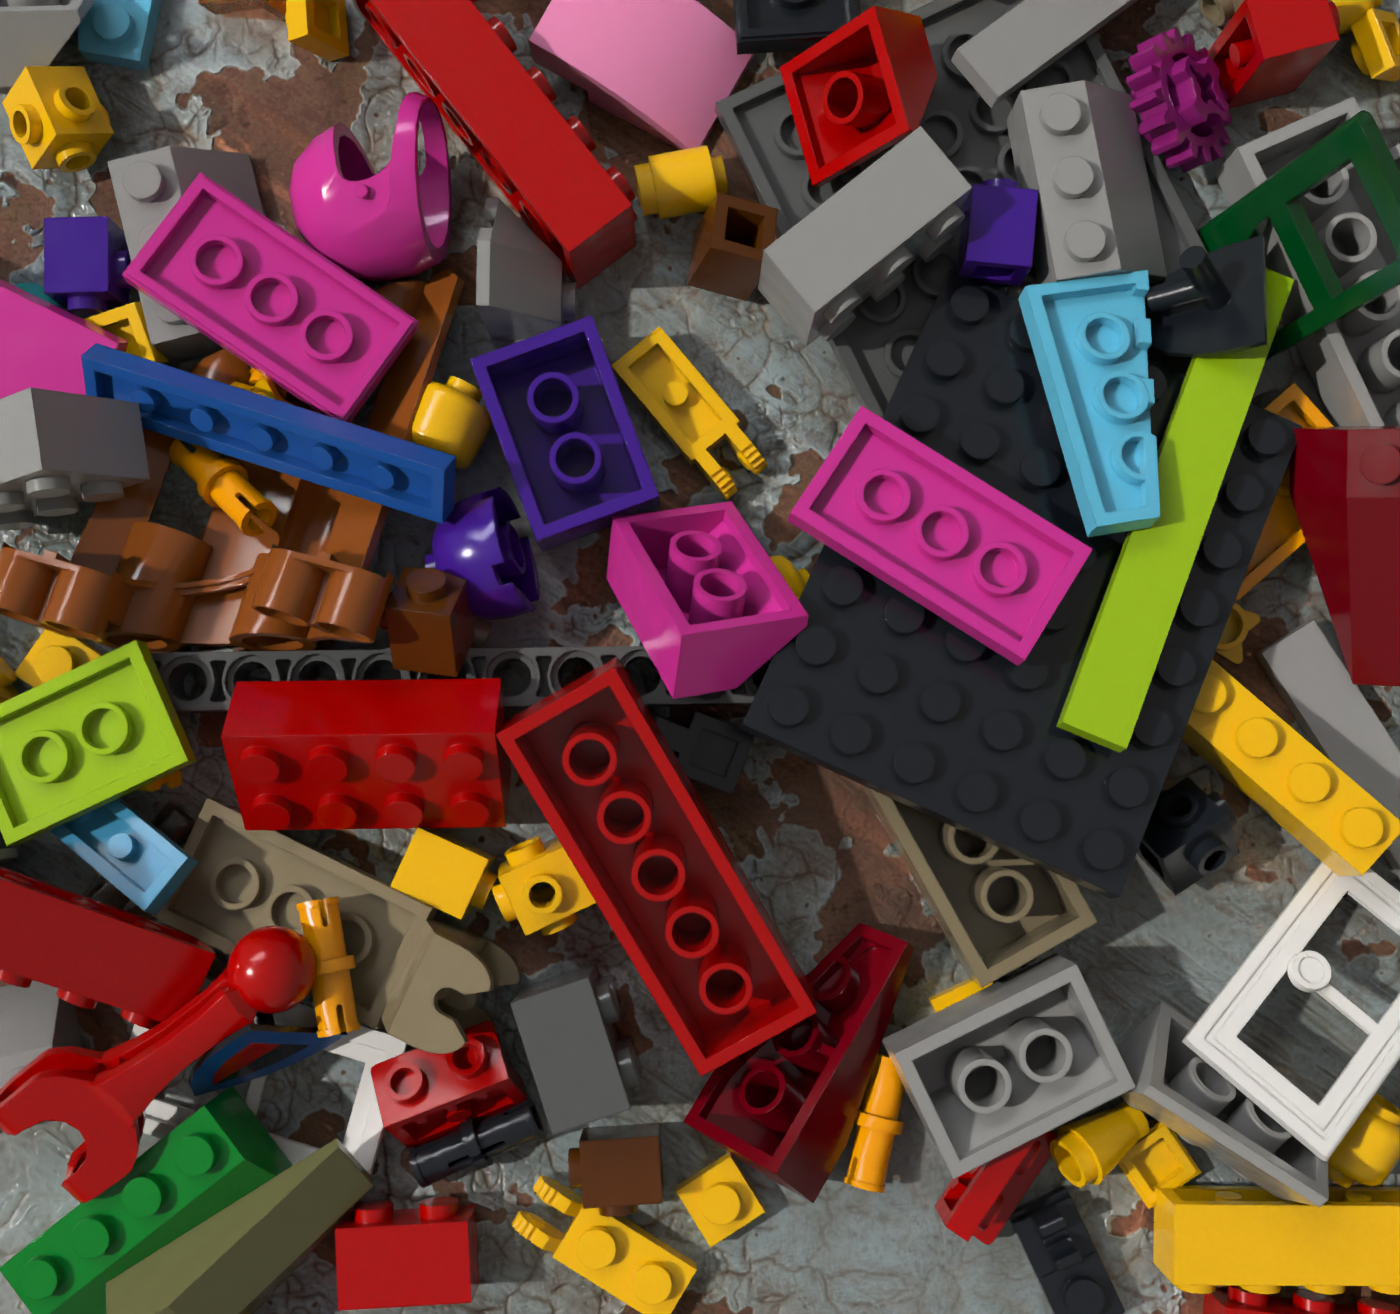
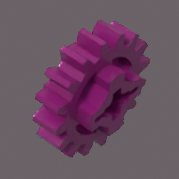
M1173 28L1167 32L1163 31L1136 46L1138 53L1130 56L1128 60L1135 73L1126 77V84L1132 89L1131 97L1134 99L1129 103L1130 109L1134 112H1139L1142 122L1139 125L1138 131L1140 135H1143L1151 143V152L1154 156L1165 152L1167 167L1172 169L1180 166L1182 173L1189 172L1223 156L1221 147L1230 144L1231 140L1223 127L1232 124V117L1228 114L1229 105L1226 102L1229 99L1228 93L1220 88L1218 80L1221 74L1220 70L1208 56V50L1203 47L1196 51L1193 35L1188 33L1181 37L1178 28Z

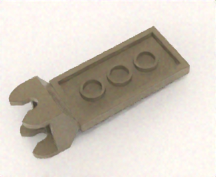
M215 798L206 799L183 847L199 863L157 915L151 914V916L230 955L241 938L260 927L283 926L302 935L299 911L296 909V904L339 896L340 903L338 904L347 956L354 955L356 968L349 970L358 1021L373 1029L384 1026L387 1034L417 1049L430 1053L445 1054L463 1048L469 1041L463 1031L464 1029L485 1021H491L495 1025L487 1009L477 1005L479 993L492 991L493 986L519 984L522 979L519 964L498 943L470 929L434 920L438 909L391 888L390 883L282 830H245L240 810ZM310 990L308 996L313 998L312 990Z

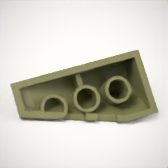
M337 1138L106 1282V1314H254L374 1186L372 1176Z

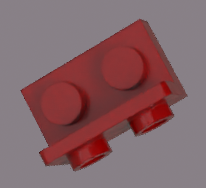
M485 1021L464 1029L463 1031L469 1041L463 1048L457 1051L437 1054L416 1048L372 1066L370 1072L383 1127L408 1149L459 1129L461 1121L470 1117H474L478 1121L509 1109V1107L528 1099L523 1079L506 1060L497 1028L491 1021Z
M1050 1130L952 1179L934 1206L945 1227L967 1242L973 1235L986 1245L992 1244L1050 1158V1142L1058 1136Z

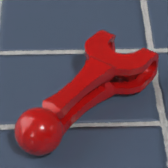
M275 925L257 928L239 940L230 954L227 968L204 991L172 1016L141 1035L104 1052L76 1046L56 1047L44 1051L0 1089V1129L7 1135L15 1136L42 1121H63L78 1129L85 1141L72 1152L67 1163L66 1179L61 1186L80 1203H86L96 1198L132 1170L145 1125V1110L153 1099L181 1071L226 1037L246 1025L252 1024L257 1012L263 1014L285 1012L305 999L313 987L317 971L316 958L312 947L301 934L290 928Z

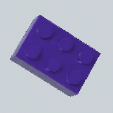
M592 315L469 359L535 540L543 552L611 527L613 516L652 512L661 509L658 491Z

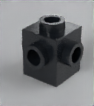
M1186 777L1170 789L1160 792L1137 854L1176 896L1204 876H1211L1222 870L1231 858L1240 853L1232 830V826L1237 823V819L1230 806L1217 792L1212 791L1207 795L1189 777Z

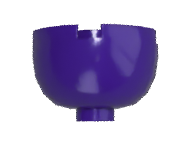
M501 487L473 494L455 503L454 510L443 524L437 523L432 538L433 553L425 556L426 568H435L461 579H466L468 603L473 617L486 620L512 618L533 612L536 607L531 602L539 600L540 594L538 572L528 536L519 538L515 528L510 524L511 520L521 518L509 494Z

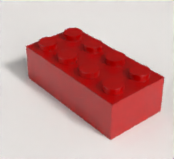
M501 678L236 682L222 730L221 740L245 830L506 827L511 763L496 737V733L503 722L506 721Z

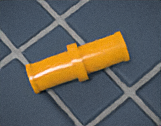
M178 439L173 441L169 451L171 461L197 484L199 496L208 505L221 508L246 536L254 537L264 533L262 528L251 518L252 513H255L268 528L273 525L278 512L276 506L248 481L247 470L235 459L224 458L219 452L194 444L191 445L196 451L191 453Z
M339 896L296 904V909L299 911L302 935L312 947L317 964L316 978L311 990L318 1026V1038L361 1029L357 1018L349 970L356 968L354 955L347 956L338 904L340 903Z
M878 1053L861 1109L858 1110L854 1122L857 1128L847 1174L843 1180L844 1183L851 1184L853 1187L877 1193H885V1180L895 1135H902L905 1123L899 1119L905 1088L888 1055Z

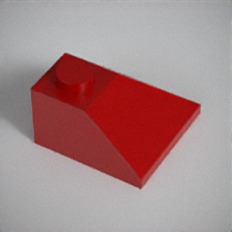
M874 5L779 67L812 186H823L903 140L919 127L938 77L921 16Z

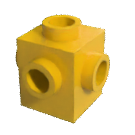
M25 66L2 102L9 117L12 135L21 144L32 170L60 168L61 171L67 173L84 170L96 161L97 155L114 134L108 112L100 103L84 66Z
M536 836L509 848L504 853L507 860L498 864L500 884L491 887L505 921L509 923L518 919L525 936L538 930L541 931L543 936L557 933L569 927L578 919L576 912L596 903L557 837L543 843L540 836ZM540 882L550 884L544 889L533 888L535 884Z

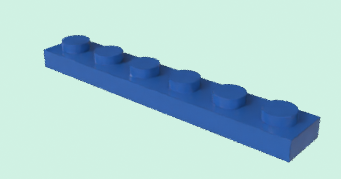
M97 343L81 355L86 395L139 403L142 428L440 524H443L454 510L456 456Z

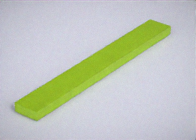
M1265 268L1267 345L1236 353L1204 358L1192 357L1157 452L1160 518L1150 528L1128 531L1056 725L1058 728L1119 753L1126 750L1129 745L1295 280L1268 268Z

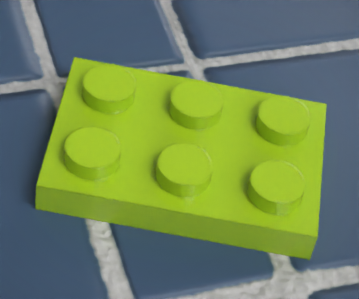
M134 640L0 704V831L6 846L25 843L197 762L146 642Z

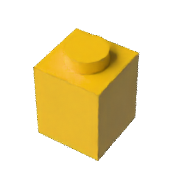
M417 827L390 887L462 920L470 915L473 907L483 911L493 893L491 887L496 886L498 881V875L490 871L496 856L435 828Z

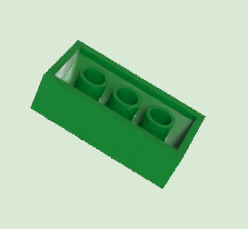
M229 1087L135 1160L132 1170L124 1178L96 1198L86 1203H80L4 1263L0 1267V1272L32 1314H106V1282L293 1165L234 1087Z

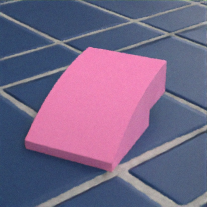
M552 0L528 40L533 62L586 90L588 100L593 104L678 150L704 145L718 120L715 112L716 102L733 94L755 55H737L735 31L696 0Z

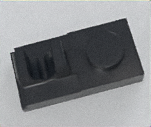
M1065 1186L1059 1187L1014 1210L1009 1220L1053 1314L1125 1313L1077 1207Z

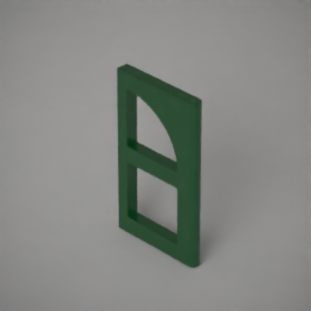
M1362 110L1197 230L1207 253L1227 245L1260 236L1268 224L1272 223L1313 310L1275 333L1265 363L1400 285V171L1373 116L1368 111ZM1352 162L1399 259L1344 291L1300 198Z

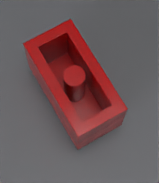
M1243 1L1208 50V56L1220 70L1221 74L1218 80L1221 90L1228 93L1229 99L1226 102L1229 105V109L1292 93L1299 87L1340 40L1338 35L1340 18L1333 1Z
M455 1197L425 1199L419 1202V1208L394 1209L393 1202L386 1200L368 1201L355 1205L354 1212H348L335 1228L338 1311L472 1303L480 1284L476 1205L459 1206V1199Z

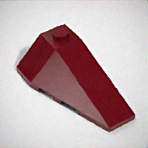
M1400 426L1294 428L1297 443L1290 458L1289 493L1352 683L1357 685L1400 687Z
M859 923L806 976L812 987L817 1013L716 1068L683 1122L766 1177L814 1203L847 1145L914 947L907 941Z

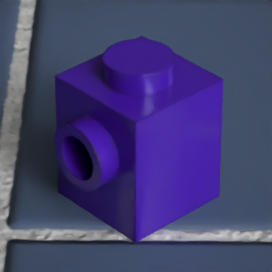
M1002 178L989 179L982 184L972 185V189L962 208L965 218L961 222L957 266L958 276L969 277L978 282L1020 286L1032 267L1038 190L1020 188L1018 182Z
M108 216L44 218V293L65 308L67 312L80 318H89L106 312L107 309H115L129 304V288L134 287L128 284L122 276V273L131 263L124 231Z

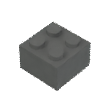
M593 963L524 986L510 1004L552 1135L630 1110L635 1087L641 1086L639 1075L643 1074L632 1037L621 1039L615 1023L620 1021L619 1013L623 1012L612 975L609 974L601 977L597 964Z

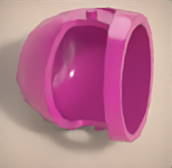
M409 92L402 100L393 136L391 160L378 174H375L364 149L353 132L342 122L316 136L293 165L289 195L297 229L309 247L358 280L382 282L416 275L439 264L446 256L452 220V183L448 142L444 123L437 105L430 97L419 92ZM419 122L423 130L426 153L425 168L420 176L418 175Z

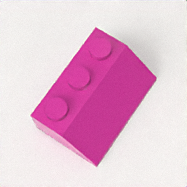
M732 501L612 517L606 579L673 699L736 689L807 627L808 613Z

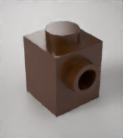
M717 192L694 231L687 285L747 301L759 283L763 250L775 241L778 209Z
M404 568L395 588L389 594L380 622L381 630L388 631L393 669L452 677L458 676L475 637L474 619L468 603L466 579H461L435 568Z
M660 1123L583 1128L579 1140V1148H569L568 1153L570 1188H582L583 1209L599 1208V1214L602 1216L620 1217L636 1213L638 1205L663 1203L664 1183Z

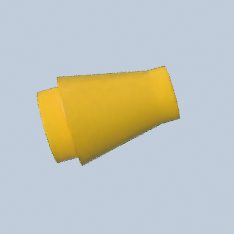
M1123 1101L1113 1108L1061 1126L1058 1129V1137L1050 1142V1153L1059 1171L1074 1186L1082 1188L1088 1183L1099 1185L1131 1148L1149 1133V1124L1141 1110L1134 1109Z

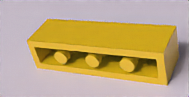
M1212 659L1181 739L1338 876H1363L1400 834V820Z
M1154 1185V1188L1157 1189V1202L1154 1205L1153 1263L1179 1290L1194 1294H1210L1216 1291V1285L1240 1286L1242 1289L1252 1293L1276 1294L1281 1291V1286H1304L1306 1289L1316 1293L1337 1295L1345 1292V1286H1368L1376 1292L1400 1295V1187L1345 1188L1343 1186H1329V1199L1321 1207L1278 1198L1260 1186L1183 1185L1177 1188H1161L1158 1185Z

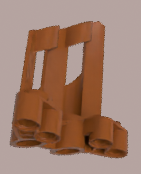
M446 268L426 282L418 280L402 281L374 290L418 320L419 329L383 377L366 428L412 442L413 422L425 389L432 381L465 282L450 268ZM222 349L202 359L189 372L228 385L234 381L249 385L248 382L251 377L247 364L226 349ZM287 392L284 400L295 406L317 412ZM144 428L143 435L150 480L123 488L124 497L120 499L96 502L70 561L53 551L45 550L43 556L15 549L3 542L0 550L1 615L65 637L90 639L98 644L116 649L134 640L146 642L150 652H168L178 650L181 646H238L254 651H308L316 649L320 640L327 639L374 643L395 579L389 572H387L384 578L369 571L390 507L235 457H231V459H235L247 470L248 481L277 508V517L270 528L255 513H252L251 518L262 528L264 533L254 537L246 536L239 529L238 525L221 508L217 507L213 508L208 525L198 538L174 528L151 523L152 514L172 462L169 456L170 447L176 438Z

